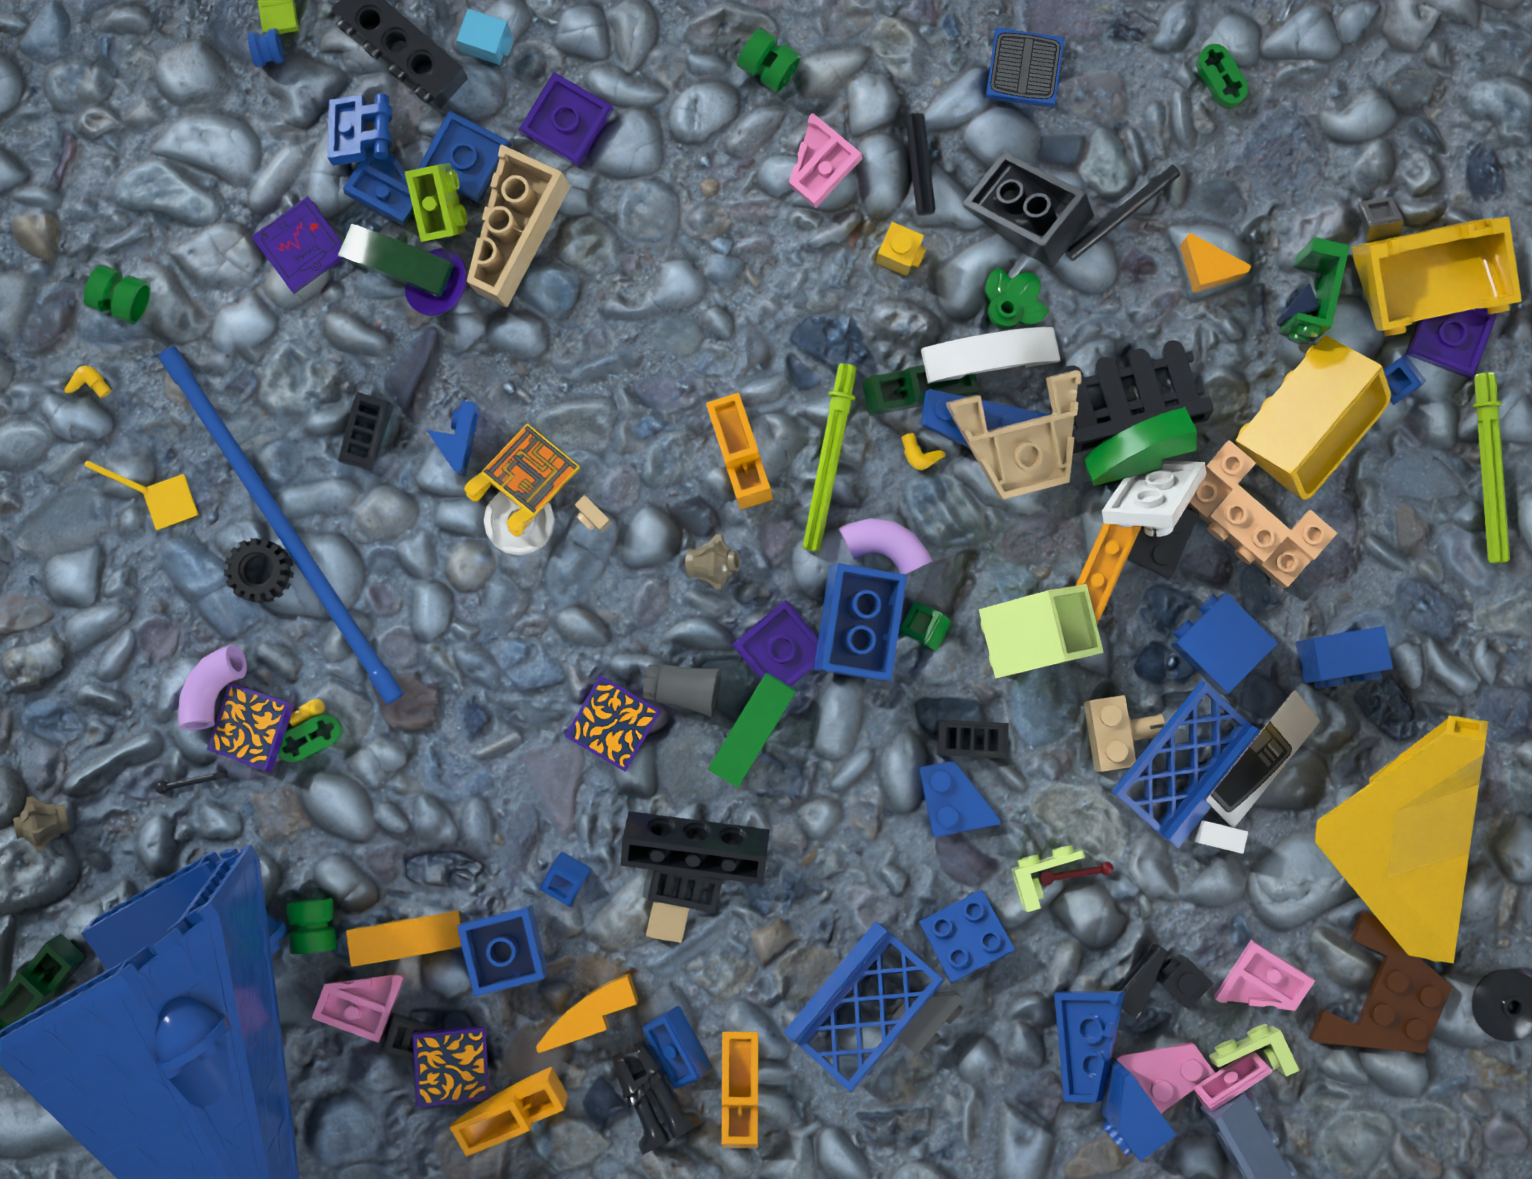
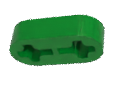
M1220 44L1207 45L1202 49L1196 60L1197 71L1213 98L1221 107L1235 108L1242 103L1248 93L1247 82L1229 51ZM1209 55L1213 59L1218 57L1221 60L1217 66L1218 70L1215 65L1208 66L1206 64ZM1226 83L1230 88L1235 86L1238 88L1235 98L1232 94L1226 96L1223 93L1227 87Z
M321 714L285 732L278 753L279 756L287 762H300L329 748L340 741L343 735L342 722L334 715ZM322 721L325 724L334 725V729L330 731V739L326 736H319L314 739L312 735L322 729L320 724ZM291 737L293 740L306 738L308 741L298 748L299 755H296L294 752L288 753L286 750L290 746L289 739Z

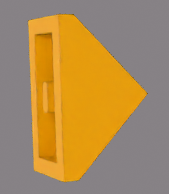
M1190 232L1180 245L1193 293L1241 280L1251 268V265Z

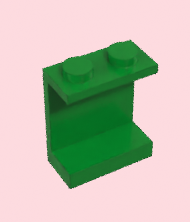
M1314 237L1297 254L1295 268L1321 274L1316 294L1319 307L1312 316L1303 313L1295 314L1280 327L1279 334L1289 336L1288 340L1291 342L1309 344L1310 341H1315L1332 327L1350 245Z

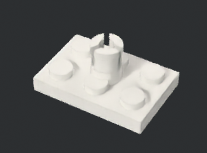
M1162 460L1161 470L1124 478L1102 510L1103 523L1117 524L1120 527L1144 526V531L1149 536L1154 535L1155 529L1157 537L1170 534L1206 476L1205 462Z

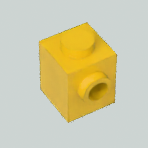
M891 222L879 249L876 263L908 277L912 265L919 268L927 248L921 246L924 235Z

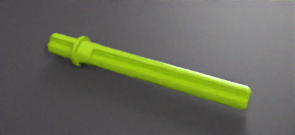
M840 363L838 365L834 390L828 392V396L831 397L828 409L829 415L802 545L806 551L819 552L822 546L847 416L850 411L851 401L856 399L852 395L857 368L851 364Z
M1483 372L1476 374L1474 377L1476 403L1473 404V409H1477L1488 561L1490 563H1506L1510 560L1499 419V407L1502 406V402L1498 401L1496 374L1493 372Z

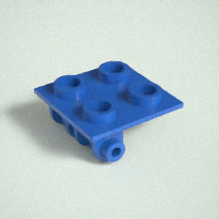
M982 889L919 921L951 984L1015 951Z

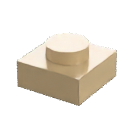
M585 495L575 504L580 511L576 517L590 531L597 527L603 533L612 524L610 519Z

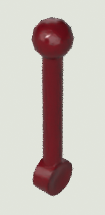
M1105 861L1097 867L1053 874L1049 871H1043L1040 874V882L1044 885H1051L1054 880L1098 873L1108 876L1113 873L1114 867L1110 862Z

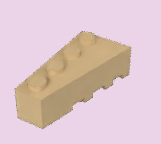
M501 144L498 153L499 163L496 173H493L490 185L492 191L488 207L484 209L480 238H477L467 283L477 294L507 308L570 188V184L561 171Z

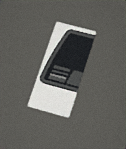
M1296 691L1291 693L1206 799L1232 828L1236 827L1320 722V719Z

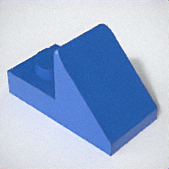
M461 401L460 409H455L453 412L451 429L455 430L454 435L427 430L452 469L458 475L465 477L480 414V408L477 404L467 401Z

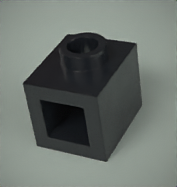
M1178 954L1176 958L1174 956L1169 958L1162 965L1159 971L1160 974L1156 978V981L1180 1005L1188 1010L1214 984L1194 963L1181 954Z

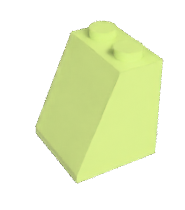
M1087 584L1048 590L979 609L981 629L985 634L990 654L989 661L993 668L995 679L1104 653Z

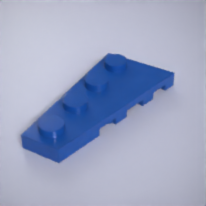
M932 389L925 392L920 426L959 445L963 444L969 447L946 406V402L966 397ZM981 400L987 430L1051 415Z

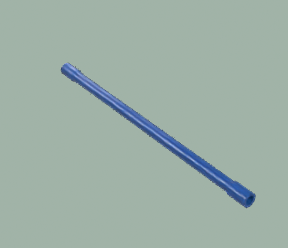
M173 346L161 352L158 359L192 405L365 668L370 681L385 704L389 705L401 698L405 693L367 641L203 392L177 347Z

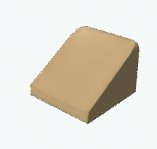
M654 901L646 937L682 943L689 908Z

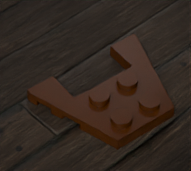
M1362 910L1350 940L1383 954V960L1356 1023L1320 1009L1309 1039L1319 1043L1425 1053L1452 986L1420 957L1409 956L1373 914Z

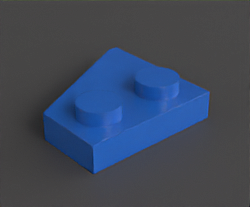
M369 148L366 152V160L360 161L343 187L344 194L405 227L414 213L405 177V169L398 159L394 158L389 149L388 158L379 160L374 157V148Z
M955 761L919 767L932 837L1001 824L999 817Z

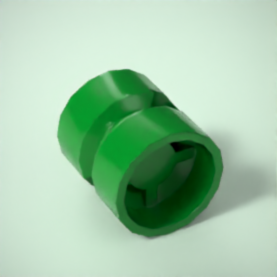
M759 28L742 49L737 60V66L752 77L760 75L762 84L775 93H779L792 78L800 64L802 55L787 44L779 46L778 38L765 29ZM773 56L777 57L772 63L771 67L768 68L767 65L770 63Z
M98 265L88 278L83 301L84 305L88 308L104 314L111 312L114 318L133 325L142 318L146 311L151 287L144 280L131 275L123 278V274L120 271L105 265Z
M333 898L286 903L287 920L289 924L295 926V929L288 934L290 954H307L337 949L336 929L328 925V922L333 919L334 915Z

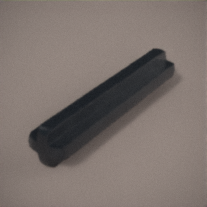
M912 113L906 116L905 122L916 213L919 216H928L934 214L936 208L925 116L922 113Z

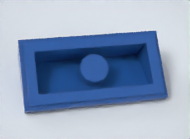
M676 1006L640 1026L655 1055L664 1065L662 1068L667 1072L666 1075L674 1090L701 1078L712 1069V1064L680 1006Z

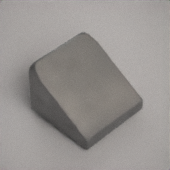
M1393 196L1358 202L1363 234L1367 243L1401 235L1404 220Z

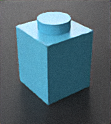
M467 9L456 42L462 53L500 65L503 55L508 56L512 49L514 36L511 35L507 21Z

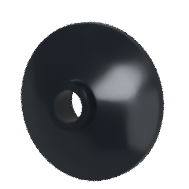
M1511 969L1496 970L1482 978L1473 992L1471 1004L1472 1013L1478 1026L1487 1035L1500 1041L1514 1042L1531 1035L1532 979L1522 972ZM1515 1000L1518 1008L1516 1012L1509 1013L1508 1004Z

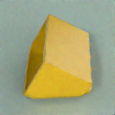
M1324 335L1317 344H1313L1308 349L1305 358L1298 367L1285 376L1281 387L1275 394L1263 402L1259 413L1253 420L1241 428L1235 440L1239 449L1291 493L1302 500L1311 498L1387 408L1391 398V391L1382 365L1335 339Z

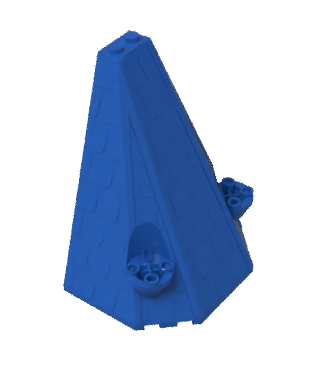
M252 845L245 846L240 850L241 852H238L236 848L224 850L220 853L223 859H220L216 852H211L92 919L81 934L107 971L0 1030V1066L117 1179H300L272 955L280 948L278 942L286 937L289 931L282 919L275 920L266 912L260 859Z

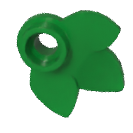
M1000 268L995 269L990 274L986 282L985 293L991 301L988 307V316L994 326L1000 329L1012 328L1018 323L1032 326L1040 323L1045 318L1049 309L1036 300L1041 288L1039 277L1036 274L1024 272L1011 279ZM1001 307L1009 309L1011 313H1004Z

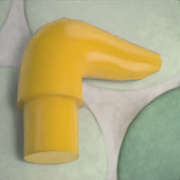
M85 365L79 367L74 372L64 392L67 394L73 393L84 383H87L89 388L93 389L102 399L109 395L112 390L104 381L105 378L96 369Z
M914 433L901 437L907 461L916 470L927 469L946 455L944 451L940 450L923 454Z
M320 699L308 701L291 714L289 722L294 728L315 716L321 715L325 710L324 702Z

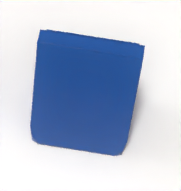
M1406 354L1383 369L1391 391L1390 401L1393 405L1426 382L1425 378Z
M561 852L553 862L539 890L570 907L588 877L591 868L568 854Z

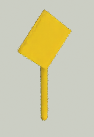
M85 462V467L143 493L157 531L199 516L185 474L145 487L93 462Z

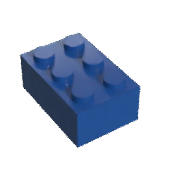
M841 563L829 566L814 663L815 671L876 681L892 680L907 575Z

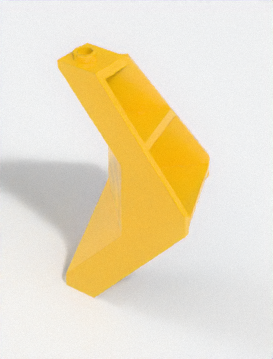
M1448 716V719L1372 775L1367 786L1317 820L1315 843L1409 956L1425 958L1434 962L1454 964L1488 721Z

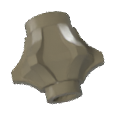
M716 534L705 545L687 551L685 558L686 571L689 577L705 580L714 589L723 590L725 581H729L733 572L739 571L740 556L738 551H731L726 545L723 535Z
M33 796L27 797L26 806L20 813V817L13 818L17 839L25 838L26 841L35 847L37 853L44 851L48 843L61 836V833L70 832L65 804L55 806V804L41 802Z

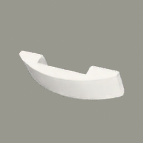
M1053 327L994 332L948 341L921 349L928 384L960 379L969 374L1024 365L1027 368L1061 361Z

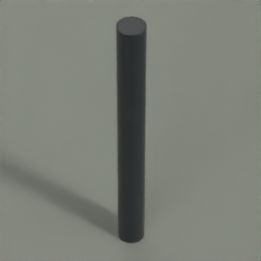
M1174 165L1168 167L1072 244L1065 252L1067 257L1071 261H1075L1181 175L1177 167Z

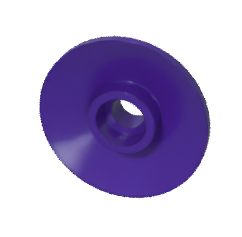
M442 248L428 251L454 264L442 296L405 285V295L408 303L414 310L423 315L436 316L453 308L461 299L467 285V269L462 258L455 252Z

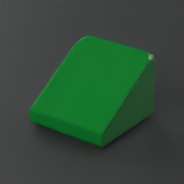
M914 601L899 632L937 651L952 621L943 613Z

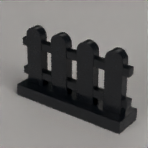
M1171 340L1163 347L1162 359L1151 361V357L1146 350L1135 349L1129 356V367L1118 369L1112 358L1102 357L1095 365V375L1085 378L1079 367L1074 365L1065 367L1062 373L1074 370L1081 371V384H1078L1076 397L1078 411L1077 415L1074 416L1073 427H1075V430L1072 433V437H1075L1073 454L1095 449L1116 434L1142 421L1183 407L1186 408L1193 424L1208 421L1214 408L1210 396L1201 399L1199 397L1204 395L1205 391L1203 384L1195 385L1189 363L1194 361L1192 351L1185 353L1184 347L1179 341ZM1166 369L1173 391L1162 394L1155 371ZM1132 377L1139 400L1128 402L1121 380ZM1099 385L1105 408L1094 410L1087 388ZM1177 402L1176 405L1168 407L1165 406V404ZM1143 410V413L1136 415L1131 414L1132 412ZM1109 418L1108 422L1100 424L1097 423V421Z

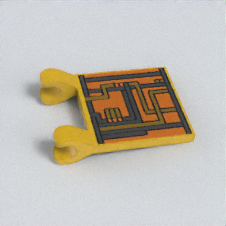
M526 424L482 472L465 485L464 490L470 500L478 502L492 484L521 509L515 512L506 523L508 531L512 535L519 537L533 518L580 469V466L529 424Z

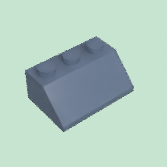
M1245 1092L1240 1093L1213 1112L1203 1105L1200 1106L1202 1113L1239 1179H1293L1298 1176L1287 1156L1281 1158L1275 1146L1280 1144L1271 1126L1269 1124L1263 1126L1257 1115L1262 1111L1261 1107L1251 1092L1247 1094Z

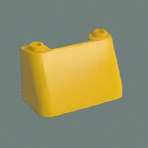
M1509 217L1479 219L1351 247L1353 260L1376 330L1384 331L1385 336L1405 333L1406 326L1413 324L1415 321L1476 308H1487L1488 314L1509 311V304L1522 301Z

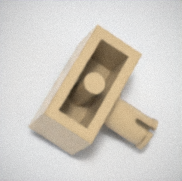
M1125 695L1084 701L1095 771L1103 772L1132 767L1136 762L1133 744H1135L1136 740L1155 738L1163 727L1151 729L1150 726L1165 724L1163 715L1158 714L1157 716L1131 719L1128 715Z

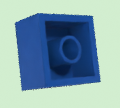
M1385 626L1295 642L1303 683L1314 682L1315 688L1347 684V676L1350 678V683L1382 678L1381 671L1393 669Z
M533 905L466 921L457 925L474 997L542 980L549 975Z

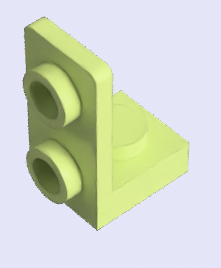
M1072 845L1053 849L1052 857L1039 860L1038 855H1032L1017 860L1019 866L1011 868L1024 911L1030 912L1040 909L1039 899L1044 898L1038 877L1032 879L1031 873L1085 858L1083 850H1074Z
M1267 1024L1249 1030L1247 1032L1249 1037L1238 1042L1231 1039L1220 1043L1215 1047L1216 1052L1209 1055L1211 1063L1221 1067L1266 1046L1267 1049L1263 1050V1055L1272 1070L1277 1069L1278 1072L1286 1077L1300 1071L1281 1030L1274 1026L1268 1027Z

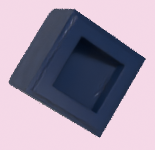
M1307 284L1279 316L1276 320L1278 326L1285 324L1297 313L1311 315L1318 310L1319 305L1310 284Z

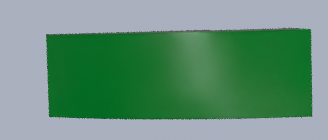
M1185 407L1172 410L1142 421L1116 434L1085 455L1083 463L1093 486L1161 470L1162 459L1197 451V430Z
M766 672L707 770L738 788L797 690Z

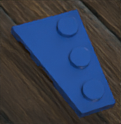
M1060 991L1054 993L1064 1102L1097 1103L1103 1101L1125 991Z

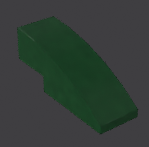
M351 224L338 254L339 257L353 266L378 273L388 280L438 296H442L454 267L452 262L354 224Z
M924 365L908 367L904 371L873 375L861 382L869 416L923 406L925 392L929 389L961 396L979 392L976 374L965 375L960 379L928 384Z
M59 934L47 941L28 966L19 971L0 995V1030L46 1005L87 958L64 935Z

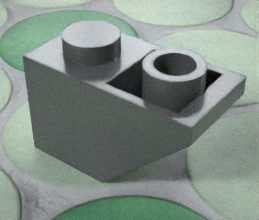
M956 991L935 992L897 1039L916 1055L922 1049L928 1052L940 1037L936 1033L945 1021L951 1024L962 1011L963 1007L959 1004L963 1001V998ZM910 998L911 1005L916 1001L917 998ZM901 999L888 1014L887 1021L900 1020L905 1014L904 999ZM887 1026V1030L890 1032L894 1026Z

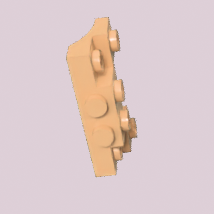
M1228 440L1205 465L1206 476L1187 507L1198 513L1199 517L1209 525L1207 530L1216 539L1222 542L1226 539L1236 548L1234 553L1240 560L1248 565L1255 564L1282 589L1287 588L1310 561L1316 559L1337 532L1311 510L1307 511L1290 530L1238 485L1256 462Z

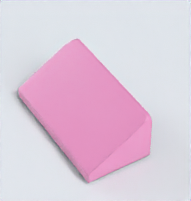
M1253 1051L1231 1062L1193 1087L1201 1104L1213 1112L1271 1074L1272 1070Z

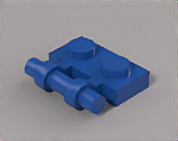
M383 93L377 94L375 96V104L367 105L362 94L329 100L327 158L332 166L365 161L367 148H374V157L376 159L384 160L388 158V149L392 146V134L389 132V122L392 121V107L389 105L388 95ZM374 121L375 129L366 131L367 122Z

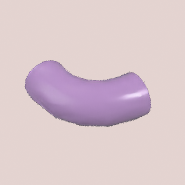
M868 518L839 528L854 560L871 553L883 554L892 560L900 574H907L933 561L928 550L915 533L895 521Z
M224 646L203 657L188 674L179 697V729L195 731L207 729L215 725V702L219 692L228 683L243 678L247 672L246 658L238 646Z

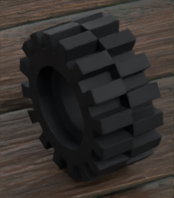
M250 538L251 541L248 542L244 540L239 543L240 547L232 548L230 551L232 553L231 558L226 557L225 564H228V569H224V576H227L229 579L226 581L228 587L233 588V593L237 596L255 603H269L274 601L273 598L275 597L280 598L284 595L282 591L289 589L291 586L288 582L294 576V572L290 568L293 566L292 560L287 557L289 554L280 545L266 539ZM255 558H266L272 567L271 576L265 583L253 584L247 577V566Z

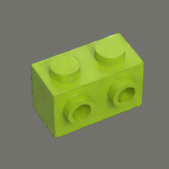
M445 163L405 171L420 241L424 242L466 232L467 213L464 206L459 203L457 190L460 187L459 178L456 171L451 168V164Z

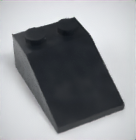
M1005 151L962 203L965 209L1024 254L1050 268L1056 265L1094 216L1086 192Z

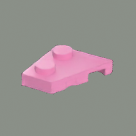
M812 113L807 122L808 129L804 142H801L798 151V161L796 166L793 167L789 184L795 192L814 208H817L863 158L860 151Z
M1251 939L1214 997L1222 1003L1233 1001L1248 1003L1249 1006L1265 1007L1269 1005L1275 1006L1278 1009L1295 1011L1315 980L1307 973Z
M395 974L328 982L323 986L312 1019L379 1043L382 1041L405 975Z
M1192 1042L1176 1044L1173 1047L1151 1048L1147 1049V1051L1130 1054L1120 1053L1115 1056L1116 1060L1132 1073L1160 1113H1163L1193 1091V1087L1215 1074Z

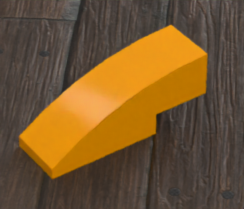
M739 392L707 402L706 406L739 509L743 510L773 500L771 488Z
M460 910L347 930L346 936L351 967L462 947L457 925L461 924Z
M630 973L605 983L571 1006L551 1026L537 1044V1052L541 1053L607 1030L609 1027L607 1014L636 1005L639 1001Z
M722 1032V1148H758V1032Z
M551 1066L490 1097L451 1123L449 1128L465 1156L468 1157L530 1131L532 1123L563 1111L568 1094Z

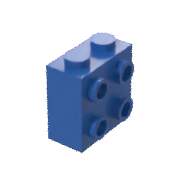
M1228 593L1221 594L1218 597L1212 594L1199 606L1198 610L1201 614L1193 622L1187 619L1176 629L1173 634L1177 639L1171 646L1217 692L1223 695L1229 694L1278 642Z

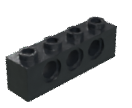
M339 0L332 8L338 19L336 22L337 27L349 38L356 35L364 43L361 47L376 61L380 57L389 64L387 67L388 71L400 82L403 83L407 79L414 85L413 92L427 105L432 101L441 109L468 79L464 68L386 0ZM372 19L380 20L376 28L371 30L365 29L368 21ZM395 42H406L405 47L401 51H390L391 46ZM423 63L432 65L427 73H416L419 65Z
M629 811L622 837L620 866L763 884L770 829Z

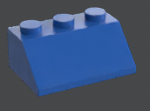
M1112 1057L1104 1097L1101 1102L1100 1112L1107 1120L1102 1124V1127L1126 1157L1133 1153L1141 1162L1175 1137L1176 1134L1132 1073Z

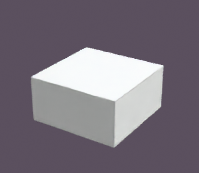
M1201 820L1193 829L1190 841L1243 854L1248 831Z

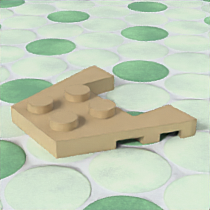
M1074 370L1046 377L1053 412L1051 415L992 430H987L981 396L974 395L946 402L948 411L998 498L1004 500L1070 482L1075 438L1072 437L1074 416L1077 415L1078 411L1076 397L1078 384H1081V371Z

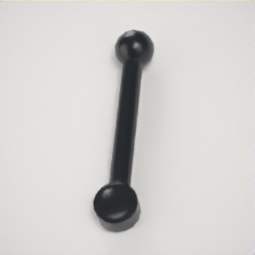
M221 771L168 783L161 780L156 783L155 790L159 794H165L169 789L229 778L228 772Z

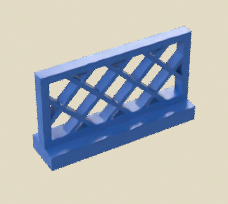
M1200 681L1111 792L1153 828L1152 830L1157 835L1179 848L1212 807L1206 801L1208 796L1261 730L1252 726L1206 682ZM1206 694L1211 699V714L1197 716V704ZM1229 718L1234 720L1237 725L1230 734L1220 737V720ZM1211 721V739L1197 740V723ZM1189 724V742L1175 744L1174 732L1180 725ZM1212 746V756L1205 764L1198 765V747ZM1189 749V766L1175 768V751ZM1166 752V770L1152 772L1153 758L1157 753ZM1189 773V785L1184 791L1175 792V775ZM1167 777V794L1153 796L1152 779ZM1144 780V797L1131 799L1125 794L1135 781ZM1167 801V812L1157 822L1153 818V803Z
M876 921L783 1033L793 1042L797 1043L843 1087L852 1093L945 980ZM891 945H894L901 952L902 968L883 969V955ZM908 958L917 966L908 967ZM877 963V970H871ZM923 971L933 979L923 992L910 993L909 972ZM903 973L904 993L885 995L884 975ZM878 975L879 996L860 997V982L864 977ZM854 991V998H848ZM910 998H917L916 1001L911 1005ZM904 999L905 1014L900 1020L887 1021L886 1000ZM879 1001L881 1021L862 1023L861 1002ZM855 1003L856 1023L837 1025V1010L842 1004ZM831 1018V1026H824ZM887 1026H894L888 1033ZM881 1027L882 1042L877 1048L864 1049L862 1028ZM856 1029L857 1050L839 1051L838 1030ZM831 1031L832 1052L819 1053L809 1043L819 1032ZM864 1054H871L864 1062ZM858 1055V1070L850 1080L840 1072L839 1056ZM824 1057H833V1065Z

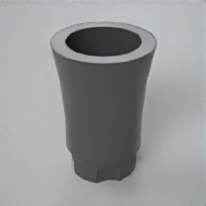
M665 664L662 667L648 665L643 685V698L656 700L657 703L694 710L713 717L720 690L721 668H688Z

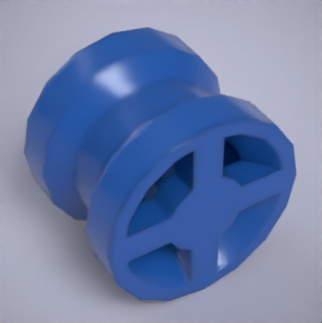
M277 28L269 29L266 34L261 35L257 32L248 33L249 50L256 68L265 66L266 62L273 61L276 64L285 62L284 48Z

